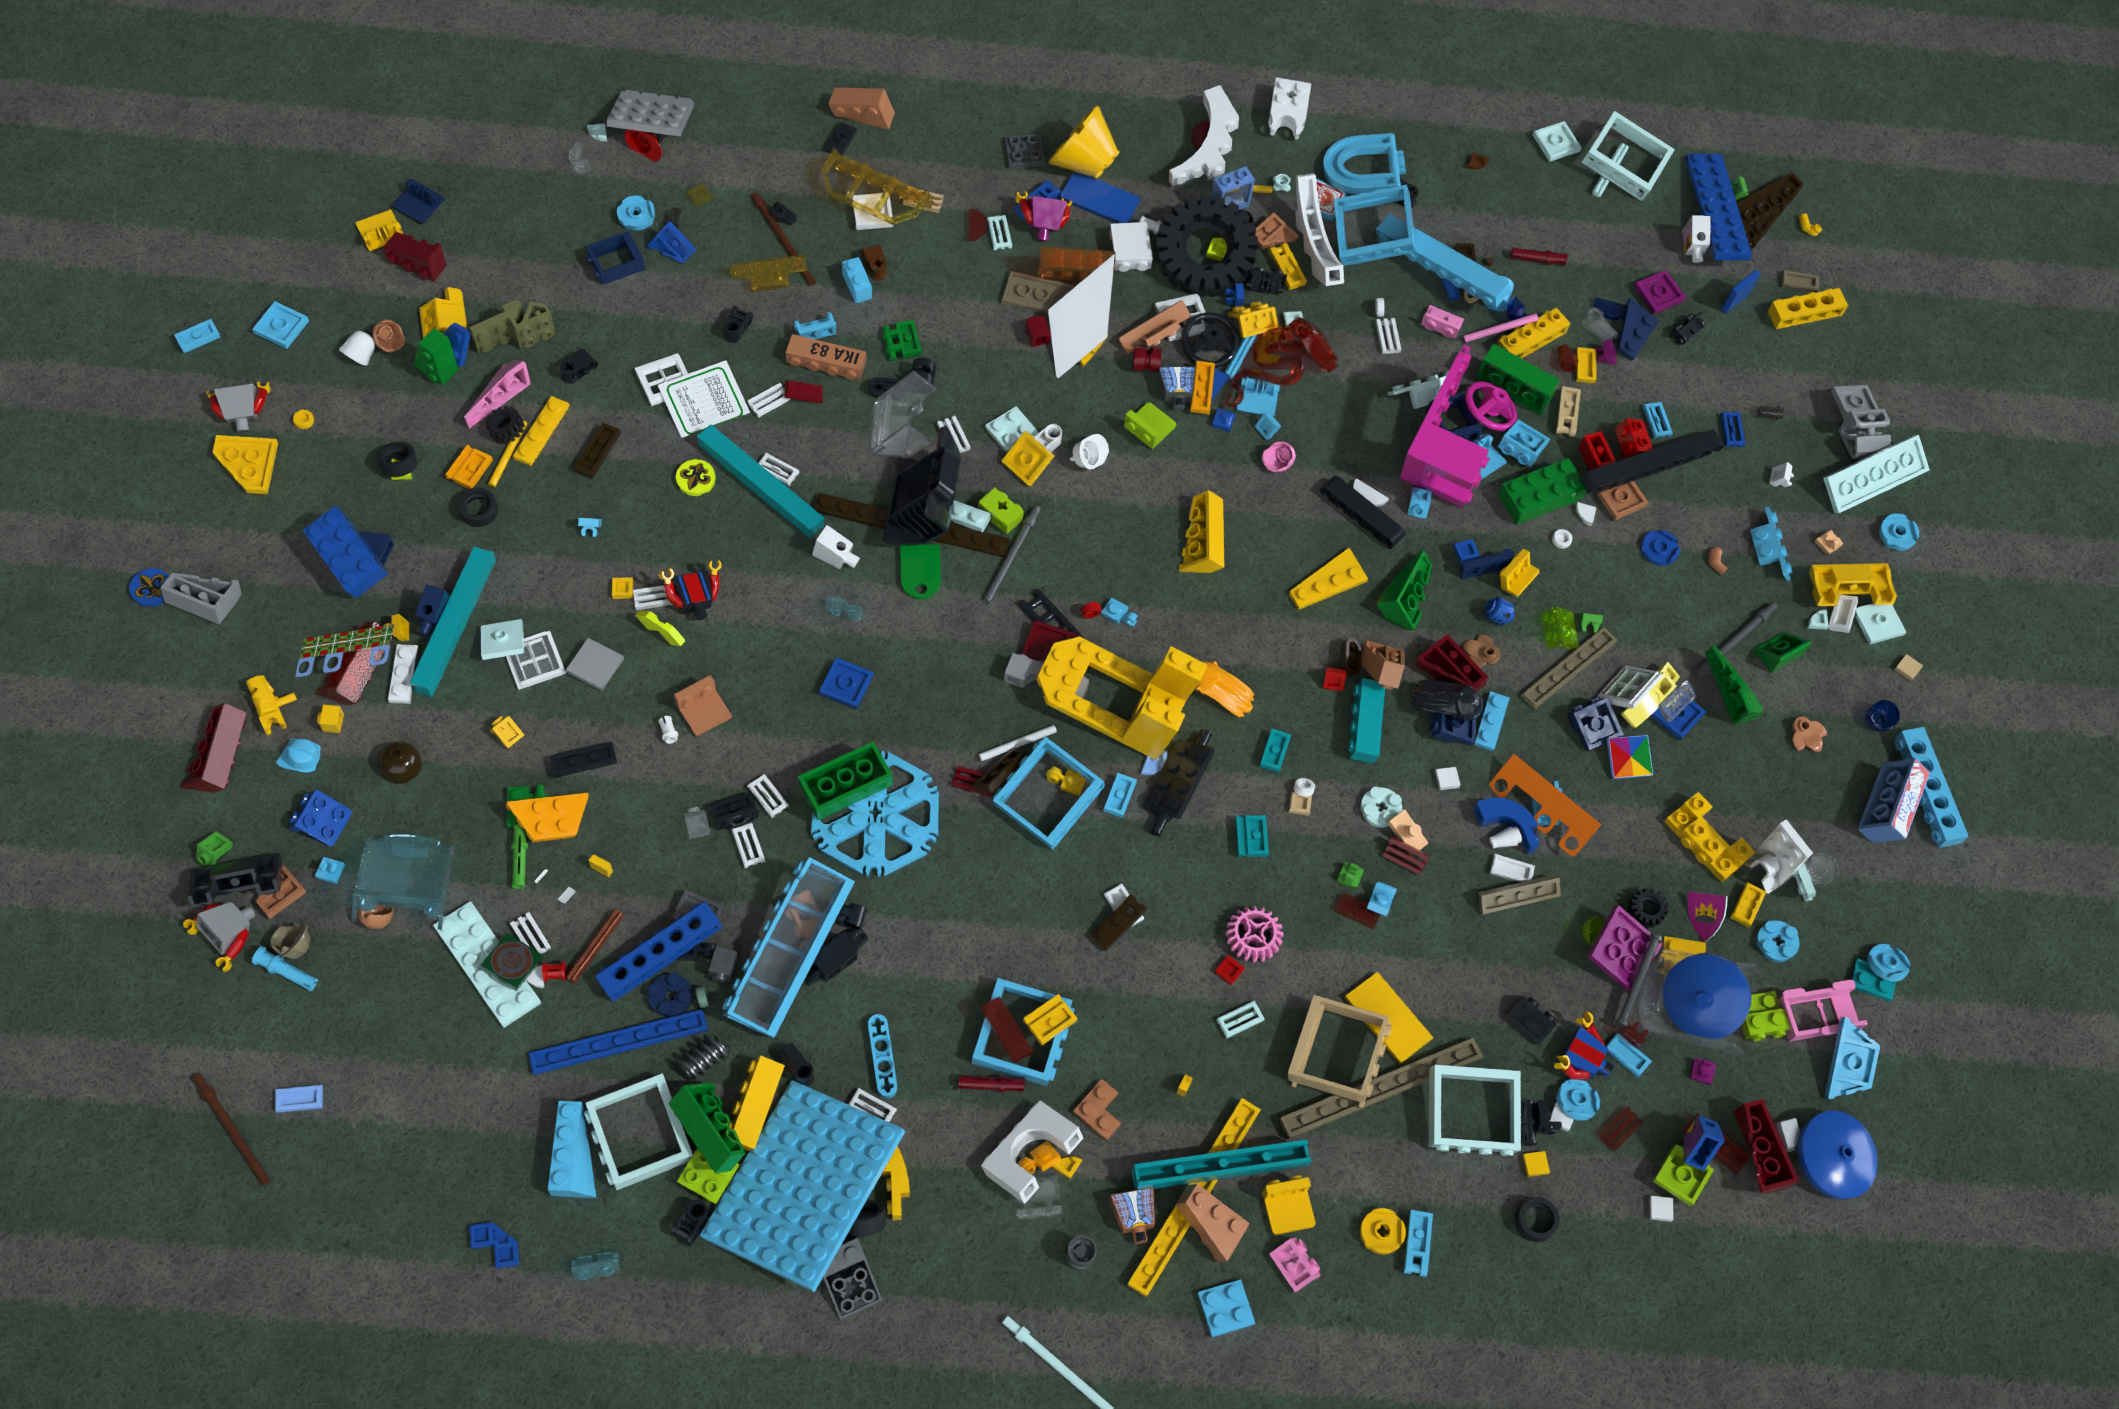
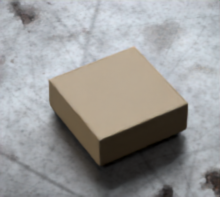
M1906 654L1894 670L1909 681H1912L1923 665Z
M1291 792L1288 813L1309 816L1312 795L1301 796Z

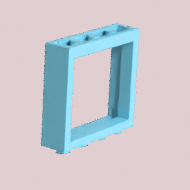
M1396 185L1392 188L1377 189L1368 193L1361 192L1357 195L1334 199L1339 257L1343 266L1416 252L1410 193L1407 185ZM1404 200L1408 238L1347 250L1343 212Z
M1045 736L1042 741L1040 740L1034 745V751L1029 757L1025 756L1020 762L1021 767L1017 772L1013 771L1008 776L1007 784L997 790L993 802L995 806L1053 850L1102 791L1105 784L1101 778ZM1047 751L1051 752L1091 783L1048 837L1005 804L1006 800Z
M998 978L972 1057V1064L1047 1086L1049 1080H1054L1057 1069L1053 1068L1055 1060H1060L1063 1048H1060L1059 1045L1061 1040H1066L1069 1028L1055 1036L1044 1073L986 1056L984 1052L1004 991L1044 1003L1056 995ZM1060 997L1074 1013L1075 1008H1071L1073 1000Z

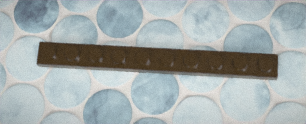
M822 493L818 494L814 510L819 514L885 529L888 509ZM950 524L948 533L933 541L1005 558L1010 538Z

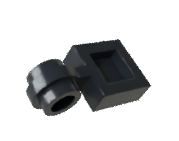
M704 943L703 947H699L700 944H697L687 953L680 955L676 961H698L699 953L702 954L703 958L712 959L716 944Z

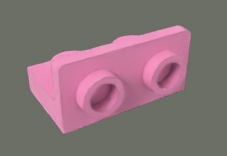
M1430 305L1424 314L1421 325L1425 326L1428 330H1435L1442 333L1445 337L1455 339L1464 319Z
M1290 1238L1272 1251L1270 1256L1294 1292H1298L1314 1279L1321 1276L1319 1273L1320 1267L1313 1258L1310 1260L1306 1254L1307 1248L1300 1239Z

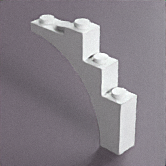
M1221 85L1204 91L1203 103L1208 112L1210 122L1208 135L1200 149L1190 159L1170 170L1169 182L1171 186L1183 184L1204 174L1207 179H1211L1225 173V161L1222 155L1227 154L1232 149V138L1228 132L1238 129L1239 116Z
M1312 173L1296 176L1298 208L1296 211L1297 230L1303 233L1304 251L1311 257L1312 275L1325 286L1344 283L1343 264L1335 256L1324 229L1318 201L1316 175Z

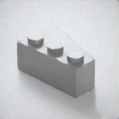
M172 573L160 587L165 603L219 625L242 595L238 580L227 582L219 581V578L213 577L211 580L200 579L199 576Z

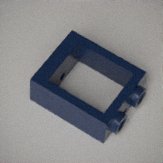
M629 231L586 246L588 254L585 257L587 263L593 265V274L596 280L600 279L602 285L645 270L643 257ZM626 248L632 261L605 271L602 270L596 258Z
M1464 392L1455 394L1454 397L1450 396L1448 401L1451 403L1448 409L1458 407L1467 427L1451 431V433L1468 441L1479 438L1482 427L1469 411ZM1434 400L1429 402L1428 407L1426 409V414L1428 413ZM1441 421L1439 427L1442 428V429H1445V427H1444V425H1443V423H1442V421Z

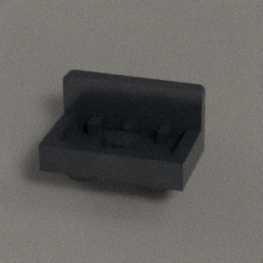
M751 792L710 805L718 830H728L736 824L742 822L750 823L759 817L758 808L755 806Z

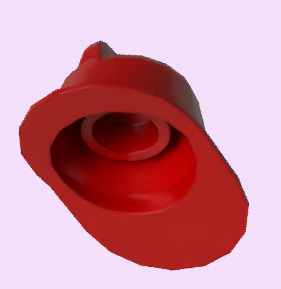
M626 130L624 137L631 150L641 153L653 162L661 159L662 150L655 133Z

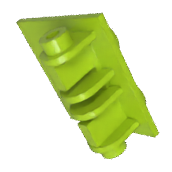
M697 1149L677 1182L701 1195L706 1202L716 1204L740 1164L737 1163L731 1171L715 1173L709 1167L705 1157Z

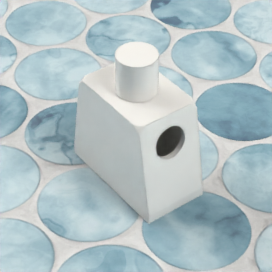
M826 525L816 540L812 555L838 569H841L844 563L855 568L860 560L858 556L851 553L853 543Z

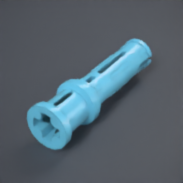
M263 946L258 948L253 955L252 963L267 968L271 974L278 973L310 992L317 985V978L291 966L279 955L275 956L266 951V948Z

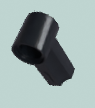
M829 899L826 900L822 913H824L830 901ZM855 903L843 904L834 922L841 923L848 929L852 927L857 930L862 928L868 910L864 906Z
M793 1043L783 1046L777 1053L779 1059L793 1075L796 1082L804 1086L811 1085L815 1079L812 1064L806 1061ZM802 1071L810 1072L807 1077L799 1076Z

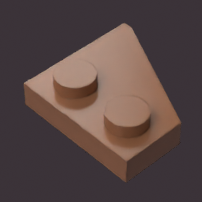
M282 865L280 873L282 877L280 891L272 895L261 894L256 900L258 906L269 919L306 893L302 885L284 865Z

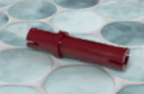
M1512 247L1511 259L1542 262L1545 265L1559 264L1566 266L1568 258L1566 253H1554L1551 250L1537 251Z
M959 1075L958 1089L1000 1091V1093H1005V1091L1024 1092L1025 1078L1005 1077V1075H1001V1077Z

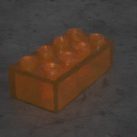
M1040 247L1038 275H1041L1044 279H1053V276L1060 277V280L1070 281L1071 277L1079 278V281H1083L1111 256L1116 255V252ZM1114 257L1113 276H1114V272H1115V257Z

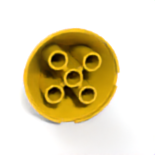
M1097 105L1070 133L1068 140L1062 143L1048 161L1050 164L1098 179L1103 170L1108 168L1114 161L1119 151Z

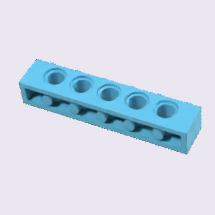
M1920 727L1901 731L1895 738V747L1900 751L1902 760L1916 758L1930 772L1919 805H1922L1924 819L1932 830L1931 836L1933 841L1937 842L1939 848L1961 844L1969 836L1925 728Z

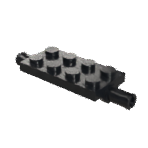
M1201 729L1194 743L1181 740L1176 741L1142 806L1144 810L1152 812L1156 816L1149 829L1150 834L1161 837L1167 822H1170L1172 818L1181 819L1215 752L1213 747L1207 746L1212 737L1210 731Z

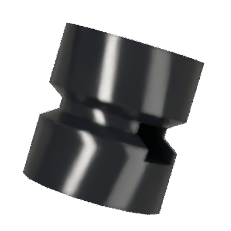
M924 357L913 360L908 384L909 388L918 393H930L933 390L937 364L933 360Z

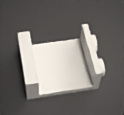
M1147 222L1110 224L1109 237L1112 240L1115 254L1114 270L1126 272L1134 269L1139 271L1151 269L1152 252Z

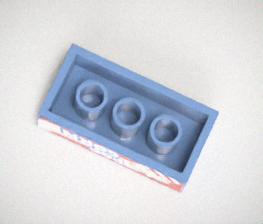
M1916 758L1882 763L1858 830L1873 843L1906 839L1930 772Z

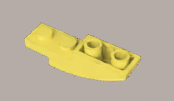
M1669 662L1663 663L1657 670L1663 677L1635 708H1625L1622 711L1621 715L1633 729L1645 721L1677 687L1675 683L1680 676Z

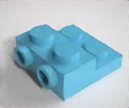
M1518 419L1503 436L1498 448L1504 454L1518 459L1520 464L1531 467L1551 439Z

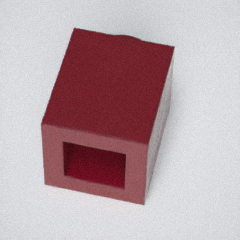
M1044 315L1026 319L1025 331L1031 347L1049 344L1051 332Z

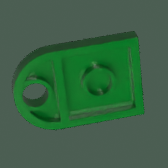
M940 544L900 545L901 587L906 595L916 600L932 598L937 594L941 586ZM919 586H923L927 589V591L925 593L920 594L917 593L915 589Z

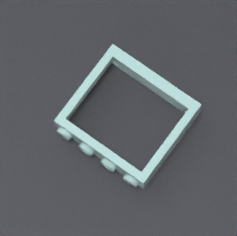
M1614 111L1581 163L1643 201L1675 149ZM1610 128L1662 159L1648 183L1597 151Z
M1433 1065L1430 1067L1429 1147H1436V1150H1440V1152H1447L1449 1148L1457 1149L1458 1153H1470V1150H1479V1154L1491 1155L1492 1151L1500 1152L1501 1156H1513V1153L1520 1151V1071ZM1441 1078L1510 1083V1143L1441 1138Z
M663 1074L586 1103L588 1110L584 1111L588 1124L593 1123L595 1130L591 1134L595 1145L598 1143L601 1145L602 1151L598 1153L602 1165H608L609 1172L606 1173L609 1184H614L616 1190L688 1163L693 1156L682 1124L668 1104L672 1097ZM658 1087L681 1152L619 1176L596 1110Z

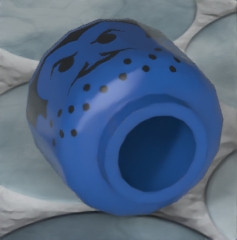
M1502 597L1491 598L1484 607L1486 618L1499 626L1510 623L1514 619L1513 604Z

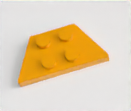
M588 793L509 801L506 803V808L515 815L521 828L525 829L526 835L532 843L566 839L576 836L589 795Z

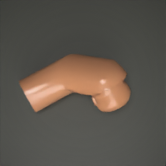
M1713 547L1709 551L1708 563L1722 575L1728 569L1721 562L1722 549Z

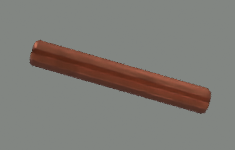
M617 909L611 912L566 974V979L569 982L577 983L623 919L622 912Z

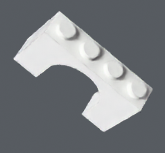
M1039 1101L1030 1108L1022 1121L1014 1126L1012 1132L1000 1141L998 1147L984 1159L981 1166L991 1180L1025 1204L1038 1190L1039 1185L1033 1175L1017 1164V1156L1020 1150L1034 1140H1047L1067 1154H1070L1081 1142L1083 1136L1078 1126L1042 1101Z

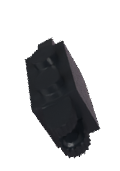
M859 928L849 934L843 932L841 935H834L827 945L820 948L809 971L815 968L816 972L807 978L806 983L808 986L821 978L828 982L857 961L858 950L868 941L867 934Z

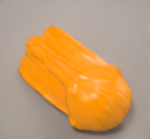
M1204 661L1203 663L1207 664V668L1194 690L1215 699L1238 717H1243V713L1251 712V709H1253L1251 701H1254L1252 690L1238 678L1219 668L1216 661Z

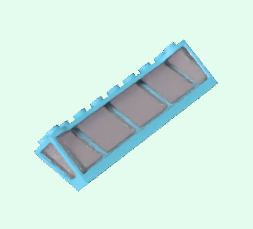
M810 857L797 863L793 874H795L793 881L787 882L783 893H785L783 900L777 901L772 911L775 913L772 921L767 920L762 930L765 932L762 940L758 938L752 949L755 951L752 959L748 958L742 968L745 971L742 978L738 977L732 987L735 990L733 995L726 998L721 1008L724 1010L722 1015L770 1038L775 1037L855 883L850 878Z

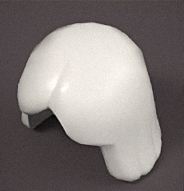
M356 331L348 337L339 348V351L357 363L367 366L375 350V341L369 334L363 331Z

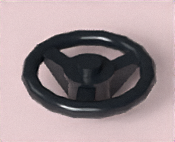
M1205 312L1196 314L1186 322L1182 329L1181 344L1184 353L1194 363L1196 361L1215 363V368L1225 366L1232 360L1239 347L1240 339L1236 327L1229 319L1218 313ZM1204 320L1205 330L1200 334L1199 340L1190 348L1188 342L1189 332L1193 325ZM1213 320L1224 324L1230 331L1232 345L1223 336L1222 329L1215 325ZM1218 348L1228 353L1224 358L1216 361L1203 360L1195 355L1202 349L1215 351Z

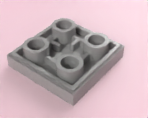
M588 638L567 667L566 672L602 691L624 660V657Z

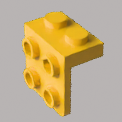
M1294 1176L1286 1182H1280V1180L1270 1181L1263 1189L1262 1195L1271 1231L1274 1235L1309 1229L1315 1226L1316 1222L1308 1195V1190L1311 1187L1309 1177Z

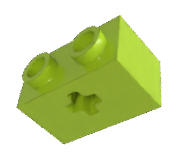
M995 487L979 501L978 509L991 513L990 521L1006 535L1023 520L1024 511L1021 506L1013 503L1003 491H999Z

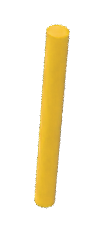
M526 421L523 422L525 424V427L523 428L524 430L527 426ZM517 436L514 437L515 441L513 442L512 440L509 441L488 483L489 486L496 487L521 436L519 438Z

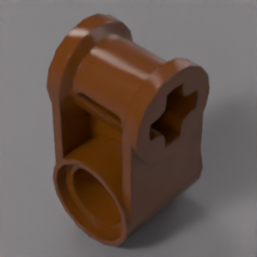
M881 245L862 248V258L866 261L865 265L871 278L876 281L884 280L887 275L885 269L887 262Z

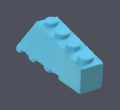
M558 1102L548 1191L551 1196L597 1198L584 1114L585 1110L582 1102Z

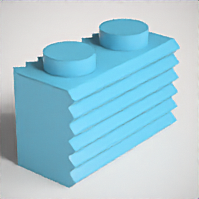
M857 257L843 261L842 276H844L854 303L872 299V286L860 259Z

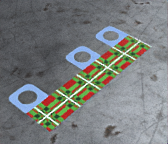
M394 624L303 639L295 677L307 676L311 673L315 656L326 655L323 672L328 673L339 670L343 652L372 648L370 665L384 664L388 658ZM383 649L385 651L384 658L380 661H375L374 654L378 650ZM337 657V665L329 669L327 667L329 659ZM308 661L310 664L309 669L304 673H300V664Z

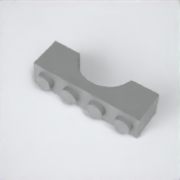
M1013 653L1004 673V682L1023 688L1029 682L1036 680L1044 661H1035L1029 659L1024 654ZM1083 676L1075 695L1083 699L1089 685V679Z

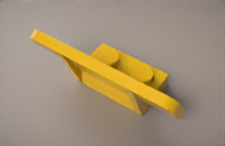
M447 287L444 289L446 300L434 298L419 308L423 338L433 328L443 334L453 323H458L467 329L461 290Z

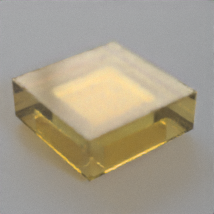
M704 184L687 191L688 196L697 207L713 200V195Z

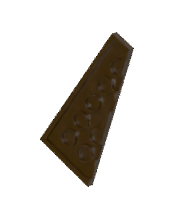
M1793 172L1737 203L1751 251L1802 189L1804 184Z

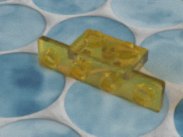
M805 255L730 264L732 279L751 278L752 292L790 287L789 273L807 271Z

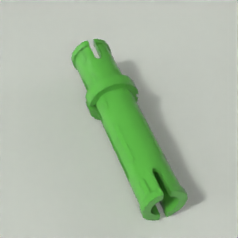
M516 824L513 826L514 835L513 843L511 844V849L513 850L512 888L522 889L525 888L526 850H528V843H526L527 835L525 829ZM519 839H521V852H520V853H519ZM519 860H520V874H518V861H519Z

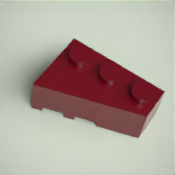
M395 232L382 248L385 259L390 264L394 265L396 263L407 272L412 271L418 274L423 280L429 279L434 282L447 266L441 244H427L428 241L424 239L419 242L414 240L413 236Z

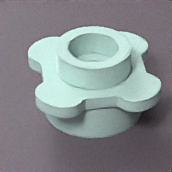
M1279 174L1273 177V189L1275 191H1290L1289 182L1291 179L1287 175Z

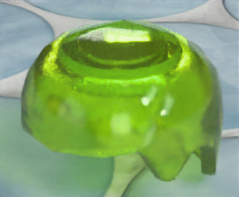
M1599 916L1588 918L1582 927V938L1590 947H1592L1606 921Z

